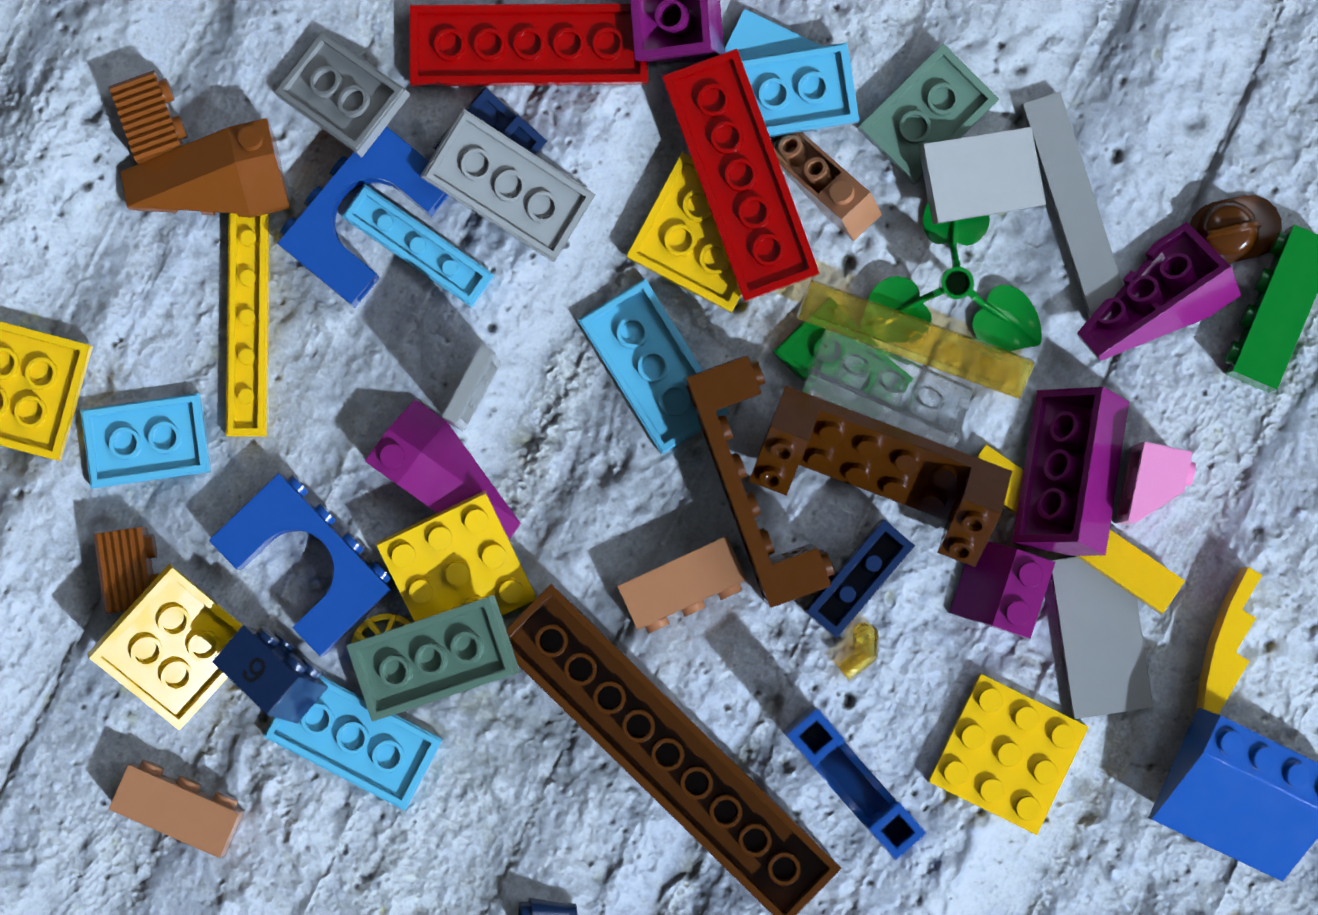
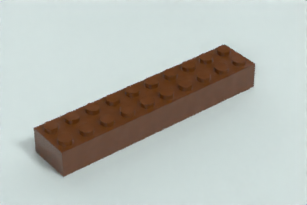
M550 584L506 629L518 666L772 915H798L842 869L817 842L553 584Z

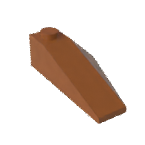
M267 118L224 128L120 172L128 210L168 213L186 210L200 211L202 215H215V212L235 213L238 217L253 218L290 209L277 140Z

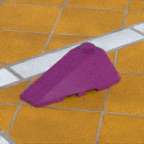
M1187 221L1149 248L1146 252L1147 259L1136 272L1131 270L1124 277V286L1113 298L1106 299L1077 332L1079 339L1099 361L1209 318L1241 296L1232 267Z
M416 399L387 429L365 460L370 466L436 513L485 490L509 540L521 525L449 423Z

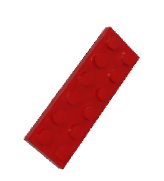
M631 3L410 5L411 87L648 85V61L635 60Z
M738 49L662 76L744 302L820 275Z

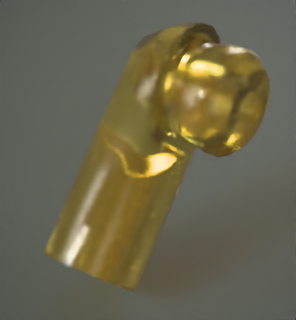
M860 622L853 629V654L837 665L848 681L869 667L878 658L879 634L873 625L868 622Z

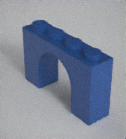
M386 126L362 158L353 152L349 158L344 155L335 163L330 171V175L333 177L324 188L317 186L309 194L304 202L307 208L298 219L293 216L284 224L278 234L282 238L277 244L352 307L356 308L380 277L346 249L339 240L336 230V216L344 198L364 184H383L398 190L428 216L432 217L449 196L420 178L429 161Z
M278 473L209 541L237 570H243L266 546L285 533L294 531L307 532L324 543L330 552L334 566L331 586L325 596L292 627L321 657L325 656L393 590L387 583L392 577L377 561L369 565L360 555L364 550L362 545L349 532L342 536L332 526L337 521L335 517L321 503L314 507L304 497L309 491L293 474L287 479L284 475Z
M811 705L782 731L895 860L900 858L927 834L904 806L888 792L846 744L842 735L818 708Z

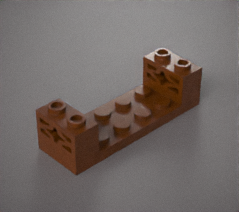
M748 355L684 377L683 380L764 602L769 608H773L830 587L831 583L828 576L835 573L828 553L824 552L823 549L818 550V547L811 543L769 558L768 555L775 553L768 531L764 528L759 529L755 517L761 515L754 493L751 491L745 492L741 481L742 478L747 477L740 454H731L727 440L733 439L731 428L726 416L721 415L718 417L716 410L762 394L759 385L765 384V379L758 361L750 362Z
M785 385L764 437L749 482L787 495L799 465L946 520L937 553L975 567L1002 514L1012 471Z

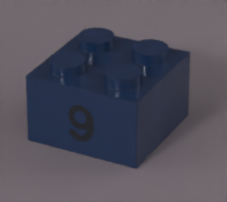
M243 625L212 661L266 715L297 724L328 688L319 678L322 671L306 658L300 660L291 652L295 646L279 632L272 634L262 626L257 630Z

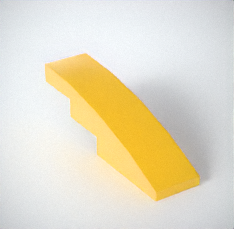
M1240 567L1220 607L1203 661L1198 683L1196 712L1198 708L1219 714L1250 662L1236 653L1256 619L1242 610L1262 577V574L1250 567Z

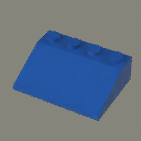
M1198 708L1148 818L1283 882L1318 839V763L1219 714Z

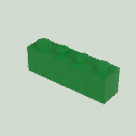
M1297 225L1287 228L1284 233L1279 231L1274 238L1269 252L1274 255L1269 269L1264 267L1260 272L1254 287L1255 290L1259 291L1254 305L1248 304L1239 322V326L1244 328L1238 342L1232 341L1224 358V362L1229 364L1225 375L1267 393L1278 389L1318 293V234Z

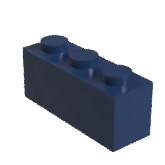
M885 519L879 520L829 579L831 586L820 590L803 612L832 637L838 638L915 545Z

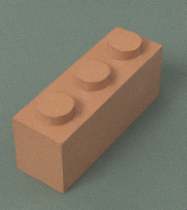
M725 536L617 587L637 630L645 627L649 634L669 625L667 616L681 610L684 617L706 608L703 600L718 593L720 600H723L742 591L739 583L747 580L728 537Z
M142 759L140 764H128L109 810L215 857L221 858L226 854L245 811L236 807L238 800L220 792H215L214 797L199 791L200 783L179 775L176 781L163 775L164 768L148 760Z

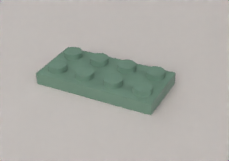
M495 595L346 645L372 722L520 673Z

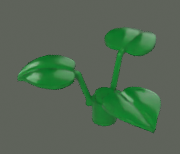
M929 202L923 215L924 231L927 238L935 244L950 242L949 249L952 268L945 270L940 276L939 288L920 296L918 286L908 278L894 276L882 280L873 288L868 296L859 324L863 332L879 340L889 342L913 340L921 336L931 324V313L923 303L942 294L950 299H962L968 296L977 305L982 307L973 317L972 328L976 339L985 348L996 352H1011L1023 348L1037 347L1042 341L1041 324L1038 314L1030 299L1021 290L1009 285H998L989 292L987 301H985L973 290L974 279L972 274L967 269L960 267L961 262L958 256L957 243L968 246L981 240L989 227V215L933 225Z

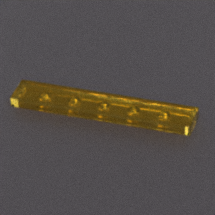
M813 279L809 283L797 314V318L1018 399L1021 398L1035 364L1034 360Z

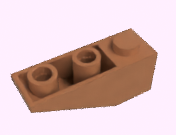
M803 132L782 135L773 144L782 171L851 240L855 241L882 215L871 192Z

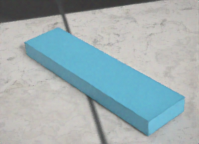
M365 184L341 216L471 308H473L495 277L493 273Z

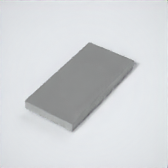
M465 109L459 111L420 175L421 179L552 262L557 260L596 195Z
M1078 557L1051 560L1055 562L1051 580L1072 719L1153 708L1137 598Z

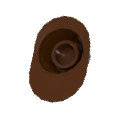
M1243 195L1212 202L1201 207L1192 216L1190 225L1227 263L1256 258L1270 252L1274 238L1279 231L1282 232V219L1277 208L1267 199L1257 195Z

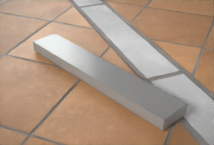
M1057 92L1022 103L1021 107L1027 126L1032 127L1037 157L1090 318L1106 299L1113 298L1118 293L1123 284L1061 92Z

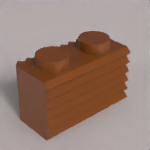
M153 70L109 86L133 158L138 164L183 146L182 139L188 138V134L181 116L173 117L169 102L174 101L175 98L167 78L160 80L158 74Z
M145 527L93 534L104 614L125 612L159 575L153 574L151 558H157L154 534L148 535V530Z

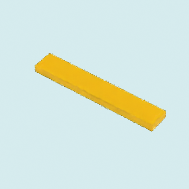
M229 213L226 377L227 437H267L270 213L253 218L238 217L235 213Z
M985 445L977 458L1012 471L1003 507L1016 515L1024 470L988 445ZM1109 530L1106 555L1076 556L1160 615L1165 612L1185 582L1181 577L1112 530Z

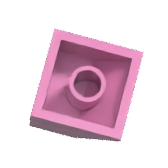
M1142 442L1131 446L1115 524L1127 525L1137 523L1183 493L1185 486H1191L1196 471V463L1191 462L1192 452L1150 442Z

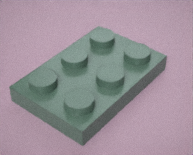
M943 43L858 129L915 184L923 176L918 146L961 138L998 102L999 98Z

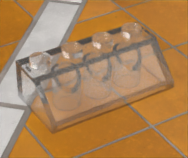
M828 324L799 391L954 448L960 437L973 388Z

